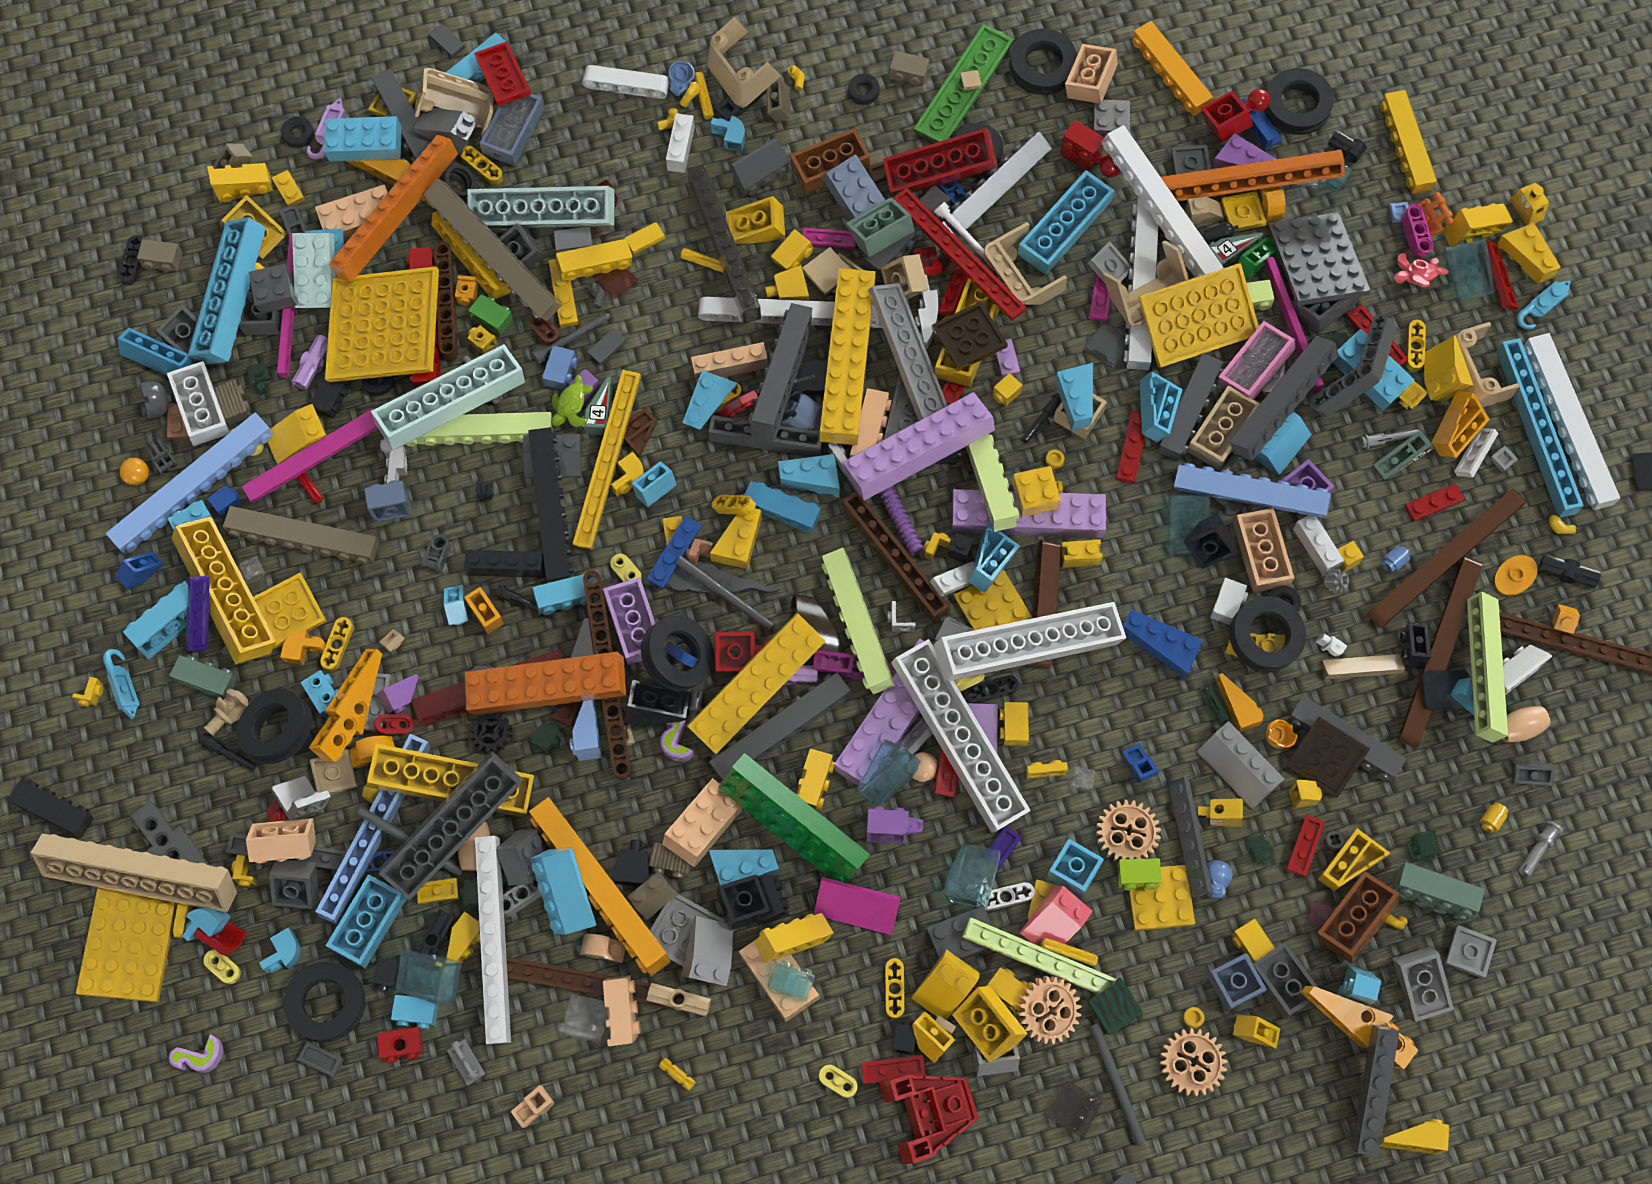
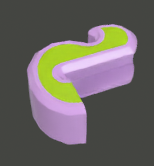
M686 722L667 723L666 726L669 729L663 732L660 740L664 755L676 762L690 760L694 756L693 750L678 745L686 727Z
M210 1034L204 1054L177 1047L170 1052L169 1062L172 1066L181 1070H186V1065L188 1064L191 1069L200 1073L210 1072L219 1064L223 1054V1046L218 1038Z

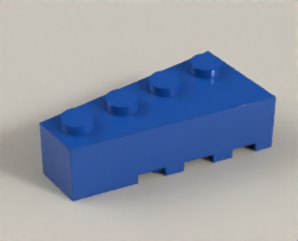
M1130 609L1123 625L1126 638L1140 648L1145 649L1153 658L1160 660L1168 669L1175 671L1180 675V678L1186 679L1203 641L1202 639Z

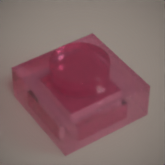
M1315 900L1306 919L1323 926L1335 909Z

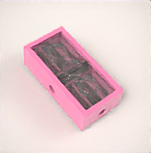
M1263 321L1220 374V386L1226 389L1229 385L1255 400L1294 352L1295 339Z

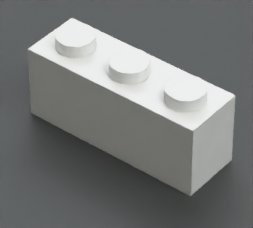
M678 113L675 115L666 156L667 171L685 173L695 128L694 116Z
M1307 516L1297 521L1293 530L1321 574L1325 576L1327 573H1331V569H1339L1344 559L1317 517Z

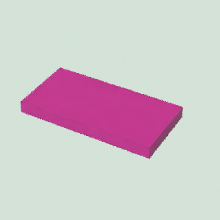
M822 877L814 915L822 913L825 918L892 935L901 897Z

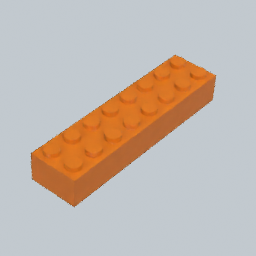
M618 652L465 672L466 710L473 715L626 696L624 657Z

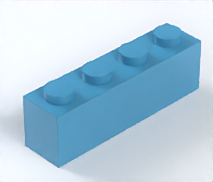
M128 328L117 338L120 355L164 375L193 365L192 358L187 353L131 328Z
M750 481L744 494L750 496L755 501V508L760 509L762 515L809 534L813 533L821 515V508L817 504L804 502L795 495H786L780 489H771L759 481Z

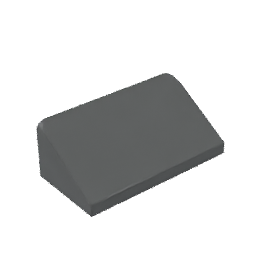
M1513 761V783L1553 786L1556 767L1552 763Z

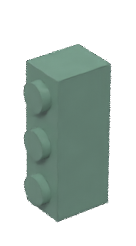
M179 655L169 675L174 682L215 697H220L221 699H225L227 690L234 688L237 679L232 671L226 668L217 669L215 665L206 661L204 664L197 662L198 659L190 655L186 657Z

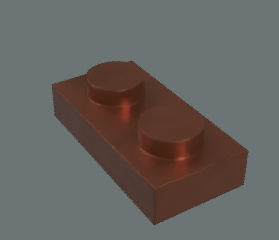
M583 701L559 704L553 720L572 727Z

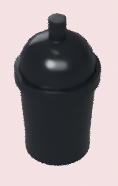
M1222 222V224L1204 230L1207 244L1232 237L1235 230L1239 229L1238 225L1233 226L1231 223Z

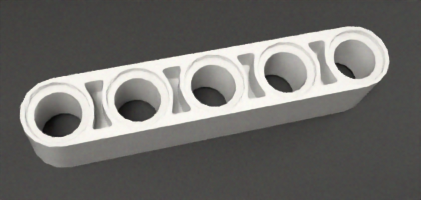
M588 65L585 67L582 85L594 90L663 99L667 96L670 80L668 77L659 74Z

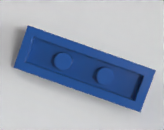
M1243 98L1241 99V102L1245 103L1247 102V100ZM1249 111L1253 124L1249 129L1264 150L1282 142V137L1263 111Z

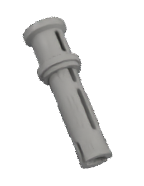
M1547 821L1545 823V829L1537 836V843L1518 869L1521 875H1526L1527 878L1531 876L1547 849L1554 846V840L1558 834L1563 832L1562 827L1555 822Z

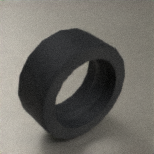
M461 164L449 166L440 176V180L444 181L462 200L468 197V189H475L476 186L475 177L472 172ZM450 174L459 175L463 179L465 191H458L451 185Z

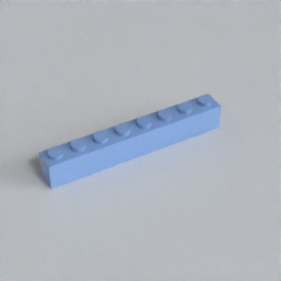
M1190 463L1178 466L1174 484L1175 490L1327 518L1331 500V493H1328L1327 489L1316 488V490H1312L1302 484H1297V487L1290 486V483L1285 481L1274 483L1264 477H1259L1258 480L1251 478L1252 476L1248 474L1232 475L1233 472L1227 470L1215 472L1210 467L1199 469Z

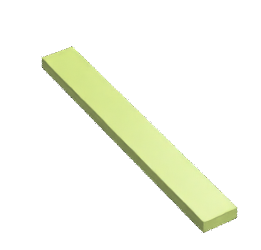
M971 917L968 919L962 936L967 940L1050 975L1064 979L1095 994L1117 980Z

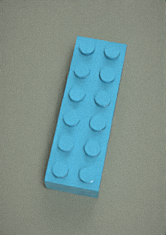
M1085 170L1021 241L1017 255L1047 275L1112 202L1115 190Z

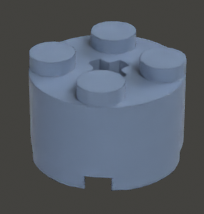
M796 391L789 397L791 400L786 406L781 424L788 427L811 430L816 424L814 419L820 412L821 405L800 391Z

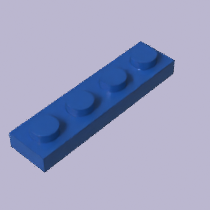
M685 515L648 575V582L664 590L678 567L676 564L680 556H685L687 549L691 546L694 538H696L702 528V524Z

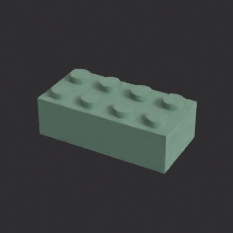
M1407 862L1396 870L1391 887L1399 893L1400 900L1408 899L1414 901L1417 906L1432 907L1438 913L1452 914L1454 918L1461 921L1469 920L1479 912L1485 891L1483 888Z

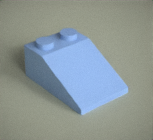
M595 700L583 701L572 731L573 738H570L573 756L577 755L579 761L602 758Z

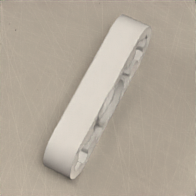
M1024 882L986 891L979 895L977 905L978 907L984 906L987 912L1029 902L1032 900L1035 890L1030 883ZM1023 888H1026L1027 891L1030 890L1028 897L1021 894L1017 896L1018 900H1015L1014 889H1016V893L1022 892ZM1008 892L1011 894L1012 899L1009 902H1003L1000 899V894ZM993 894H997L996 899L998 905L995 904L996 901L990 902L989 906H986V904L981 903L984 897H987L988 900L994 899Z

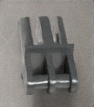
M157 438L161 448L164 450L163 452H160L153 441L150 444L157 453L155 457L147 445L144 446V449L162 475L164 474L163 471L170 470L171 466H177L178 464L161 438Z

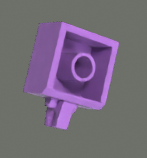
M1309 459L1282 480L1289 482L1290 486L1297 487V484H1302L1312 490H1316V488L1327 489L1328 493H1331L1335 487Z
M873 807L868 809L867 842L903 844L907 839V835L922 833L923 820L908 817L909 811H904L905 809L903 808L884 810V807Z

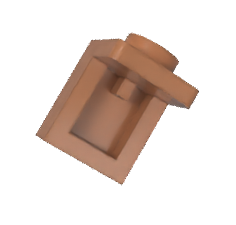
M694 538L692 547L687 549L685 559H688L689 562L696 566L699 556L710 558L713 543Z

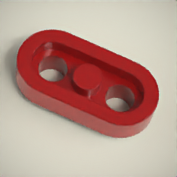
M382 714L373 722L374 730L380 735H406L414 726L412 718L405 714ZM381 722L385 724V728L380 726ZM399 723L404 724V729L400 728Z

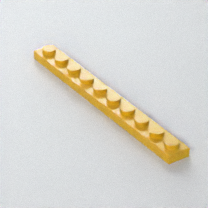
M622 370L574 537L573 546L588 550L593 548L640 383V373Z

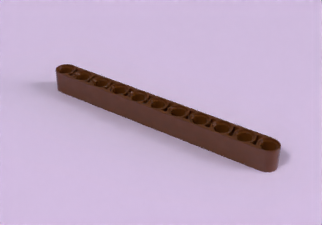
M1514 488L1509 490L1367 613V616L1381 629L1515 514L1527 501Z
M1466 556L1462 558L1430 646L1431 658L1425 668L1422 669L1421 674L1427 670H1446L1468 608L1467 599L1472 597L1482 569V562ZM1421 674L1398 736L1399 742L1417 748L1421 742L1432 709H1427L1423 703Z
M590 570L584 574L583 583L594 654H601L602 652L611 653L613 652L602 580L598 572ZM592 577L598 579L594 585L588 584V580ZM599 596L601 599L598 603H591L592 597ZM601 614L604 616L602 621H594L596 615ZM605 633L606 638L603 641H598L596 639L598 634ZM620 696L603 698L602 705L612 770L618 779L626 780L631 776L632 768ZM612 708L618 709V714L614 717L608 715L609 710ZM615 727L621 728V733L617 736L611 734L612 729ZM618 746L624 747V752L621 755L614 754V750ZM619 766H627L625 774L617 773Z

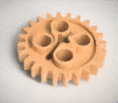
M1125 800L1123 805L1117 801L1116 808L1110 804V812L1104 809V816H1100L1098 819L1102 823H1097L1096 828L1100 829V831L1096 832V836L1101 837L1097 843L1104 844L1101 850H1108L1107 857L1113 854L1114 861H1116L1118 858L1141 859L1142 857L1143 859H1148L1147 853L1153 855L1154 850L1152 848L1158 847V843L1155 841L1161 839L1159 835H1156L1160 833L1161 828H1155L1159 821H1153L1156 814L1149 815V807L1143 810V803L1136 806V802L1133 800L1132 804L1129 805L1128 801ZM1122 817L1125 820V824H1118L1115 818ZM1142 821L1145 828H1138L1135 822ZM1126 829H1130V836L1127 835ZM1112 836H1119L1122 842L1119 844L1114 843ZM1132 840L1140 841L1141 847H1134Z
M1043 976V981L1036 978V984L1029 982L1031 989L1023 988L1026 995H1019L1023 1002L1017 1004L1018 1007H1021V1011L1016 1013L1022 1016L1018 1022L1025 1024L1023 1028L1025 1031H1028L1027 1036L1034 1037V1041L1037 1042L1041 1040V1043L1047 1044L1048 1041L1051 1044H1055V1039L1062 1042V1036L1069 1038L1068 1031L1075 1032L1072 1025L1079 1024L1075 1018L1081 1016L1080 1013L1076 1012L1077 1009L1081 1008V1005L1076 1004L1080 998L1073 996L1076 990L1070 989V983L1064 984V979L1059 978L1057 980V977L1053 976L1050 979L1047 976ZM1051 991H1053L1054 996H1053V998L1050 1000V999H1049V993H1050ZM1037 1003L1038 1010L1034 1013L1033 1007ZM1064 1007L1065 1012L1061 1017L1060 1010ZM1049 1020V1027L1045 1029L1044 1024Z
M1193 1028L1189 1030V1034L1183 1029L1181 1037L1175 1033L1173 1035L1175 1041L1169 1038L1167 1041L1170 1046L1164 1045L1162 1047L1167 1052L1160 1054L1162 1058H1165L1164 1061L1159 1063V1065L1165 1066L1161 1073L1168 1074L1165 1081L1172 1080L1173 1082L1170 1087L1173 1088L1177 1085V1093L1184 1089L1186 1096L1191 1091H1193L1194 1097L1198 1096L1199 1091L1205 1096L1206 1089L1209 1092H1213L1212 1085L1219 1087L1220 1083L1217 1079L1224 1080L1225 1077L1220 1073L1227 1071L1225 1067H1222L1223 1064L1228 1062V1060L1222 1059L1226 1052L1219 1051L1222 1044L1215 1045L1214 1043L1217 1038L1214 1037L1210 1040L1209 1032L1203 1036L1201 1029L1196 1034H1194ZM1185 1043L1193 1046V1053H1187L1184 1050ZM1177 1053H1180L1185 1058L1177 1056ZM1204 1053L1212 1057V1063L1204 1062L1202 1058ZM1193 1058L1196 1059L1195 1063L1197 1064L1194 1067L1191 1066L1192 1062L1190 1061ZM1175 1062H1182L1185 1069L1183 1072L1176 1070ZM1202 1067L1210 1069V1072H1206ZM1194 1072H1200L1203 1075L1202 1082L1194 1079Z

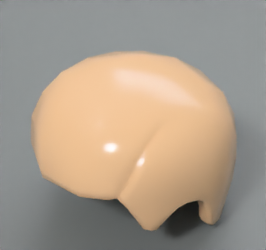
M927 752L913 755L908 763V771L912 778L919 782H926L936 778L938 769L937 759Z

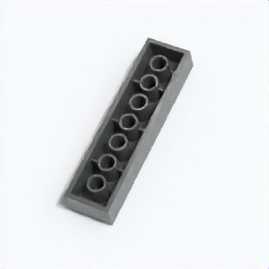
M791 303L789 310H785L783 318L785 322L780 325V337L776 338L774 343L775 352L770 354L769 368L766 367L764 372L765 381L761 382L759 387L760 396L755 399V410L749 416V423L751 424L748 433L751 434V442L771 447L774 445L812 331V307Z
M491 751L380 867L379 874L410 900L522 783L521 777Z

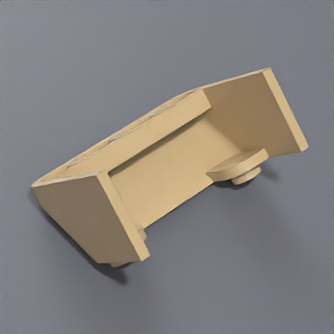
M734 17L712 36L707 66L732 101L738 107L743 108L772 85L781 75L768 62L755 73L748 67H744L735 73L722 54L748 31Z
M425 68L415 103V116L419 117L420 110L423 112L433 110L434 106L446 110L463 111L479 119L476 128L481 127V136L483 137L493 114V95L486 85L432 68Z
M1026 222L987 244L984 255L1001 281L1023 304L1041 305L1066 290L1067 277L1064 275L1043 288H1030L1013 263L1017 258V250L1014 246L1029 234L1030 224Z
M1167 241L1162 242L1166 259L1160 261L1156 267L1157 278L1128 293L1126 287L1121 284L1119 279L1107 272L1103 273L1110 299L1125 321L1131 326L1137 327L1145 323L1138 296L1189 280L1180 248Z
M1490 322L1462 330L1454 335L1457 337L1473 383L1472 387L1464 391L1474 392L1482 407L1511 399L1520 387L1517 383L1501 388L1494 378L1481 379L1467 348L1474 346L1477 340L1485 336L1491 326Z

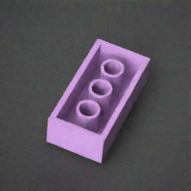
M638 577L603 588L627 665L642 661L641 644L647 630L655 624L641 579Z

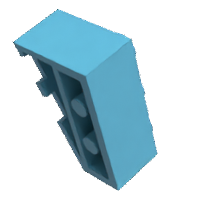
M1093 363L1057 372L1055 383L1072 431L1090 427L1093 417Z
M702 370L683 423L701 430L738 383Z
M1150 372L1140 380L1142 434L1155 442H1159L1170 434L1182 389L1154 372Z
M834 454L778 461L781 488L799 491L808 490L817 494L825 493L839 497L840 488Z
M988 524L980 540L969 582L985 593L1012 560L1020 545L1002 532H994L992 525Z
M709 850L720 886L757 874L758 880L768 875L774 876L779 874L773 850Z
M1347 965L1343 985L1339 986L1337 995L1370 1006L1377 1001L1381 980L1370 971Z

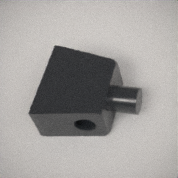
M633 839L630 842L629 850L620 849L610 877L614 884L639 887L650 878L648 866L650 858L648 852L641 851L642 841Z

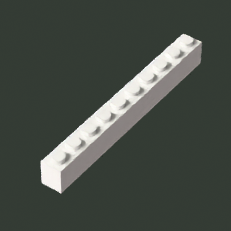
M1123 125L1108 133L1101 142L1105 151L1112 157L1114 164L1119 167L1124 178L1134 189L1135 194L1139 196L1145 208L1153 216L1156 224L1164 232L1165 237L1172 245L1180 248L1183 261L1194 277L1223 269L1224 267L1126 127Z
M1138 198L1136 205L1133 204L1132 215H1135V220H1132L1131 231H1134V236H1131L1130 247H1133V252H1130L1129 263H1132L1133 269H1129L1128 279L1131 280V285H1128V293L1154 280L1156 277L1158 225L1140 198ZM1126 322L1125 328L1129 329L1128 334L1125 335V345H1128V350L1124 351V362H1127L1126 369L1149 370L1152 344L1146 324L1143 323L1134 327Z
M1550 333L1529 338L1523 347L1530 361L1532 371L1536 375L1537 384L1544 394V401L1550 408L1551 418L1556 422L1558 434L1564 441L1565 451L1570 455L1573 470L1578 474L1579 484L1584 488L1587 503L1591 505L1593 511L1615 505L1620 496Z
M497 836L475 837L486 1044L511 1043L501 861L496 850L500 846V838Z

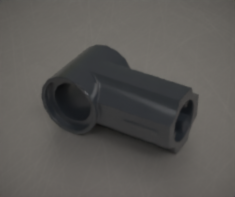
M1335 131L1328 142V145L1333 148L1342 150L1346 160L1351 163H1356L1367 149L1366 144L1362 140H1352L1339 131Z

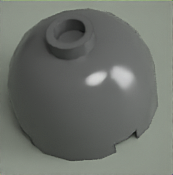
M155 381L140 383L147 419L157 418L165 414L168 410V402H172L170 391H165L164 386Z

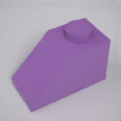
M417 674L386 687L377 693L387 714L393 711L395 714L406 710L405 706L411 702L418 680Z

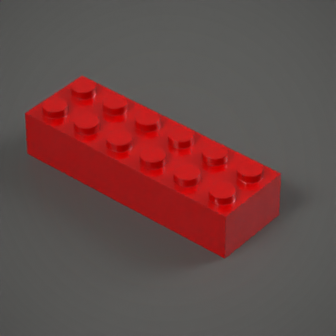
M987 128L883 158L889 190L894 197L906 188L914 193L931 188L934 185L938 186L998 168L991 133Z

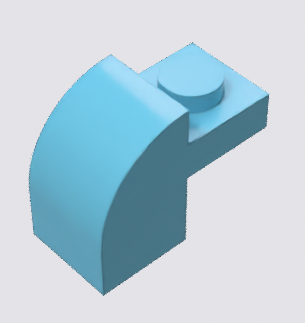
M731 116L730 122L722 118H712L711 133L725 136L724 148L726 150L742 153L745 144L743 123L734 116Z
M199 907L187 914L190 921L185 926L186 931L182 937L187 941L196 938L194 933L197 928H200L211 937L222 931L231 916L226 912Z
M287 928L270 938L277 952L259 962L262 969L267 973L278 971L282 964L291 969L299 960L300 944L293 931Z

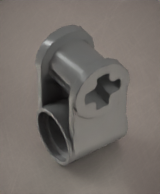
M436 534L432 537L427 551L422 558L421 567L435 569L438 573L442 572L451 550V545L445 535ZM445 542L443 547L437 548L438 543Z

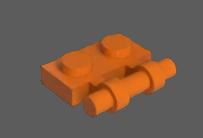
M1440 192L1433 194L1435 201L1432 203L1427 198L1418 203L1423 209L1431 238L1444 230L1441 224L1444 221L1447 226L1454 224L1453 214L1448 210L1446 200L1441 196ZM1438 207L1442 213L1439 216L1435 211V209H1437Z

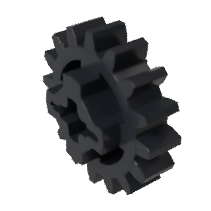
M491 713V715L484 714V717L478 715V722L472 721L475 727L469 729L473 733L470 735V739L475 740L473 745L475 747L479 746L478 749L481 752L486 749L487 754L491 750L498 753L499 747L504 750L503 744H510L508 737H513L512 732H510L513 728L511 724H508V718L503 719L502 713L496 716V713ZM503 729H504L503 736H502V738H500V734H501V732H503ZM492 730L494 734L491 735L488 731Z

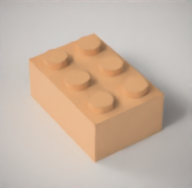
M1082 44L1065 83L1067 98L1101 104L1118 65L1116 49Z
M313 818L252 824L246 838L249 862L265 863L269 860L282 862L291 858L298 860L311 857L316 842Z

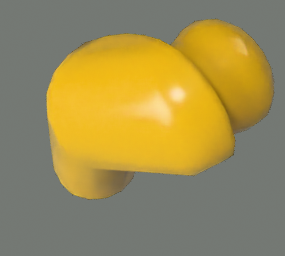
M791 65L788 68V73L795 81L794 89L802 91L805 75L798 67Z
M696 82L689 84V88L682 97L680 105L683 107H687L691 100L700 92V86Z
M671 108L668 111L669 115L666 120L657 122L659 131L673 127L675 115L678 113L676 108Z
M1557 515L1549 517V525L1555 533H1576L1575 525H1565Z
M1390 914L1385 923L1398 930H1402L1407 925L1408 920L1404 916L1395 918Z

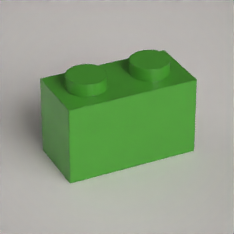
M482 294L468 310L472 320L500 337L513 321L511 310L508 307L500 306L492 297H485Z

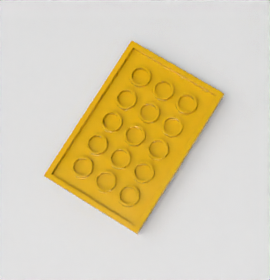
M1241 263L1138 296L1158 368L1248 339L1259 327Z
M98 887L76 994L159 1003L178 903Z

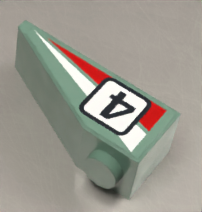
M1259 232L1223 238L1216 243L1212 242L1208 246L1221 265L1226 268L1260 242L1263 234Z
M611 377L606 378L586 408L585 416H582V418L587 419V423L582 426L585 428L586 434L604 435L611 411L613 390Z
M1418 431L1376 462L1374 466L1386 480L1425 456L1435 447L1422 431Z

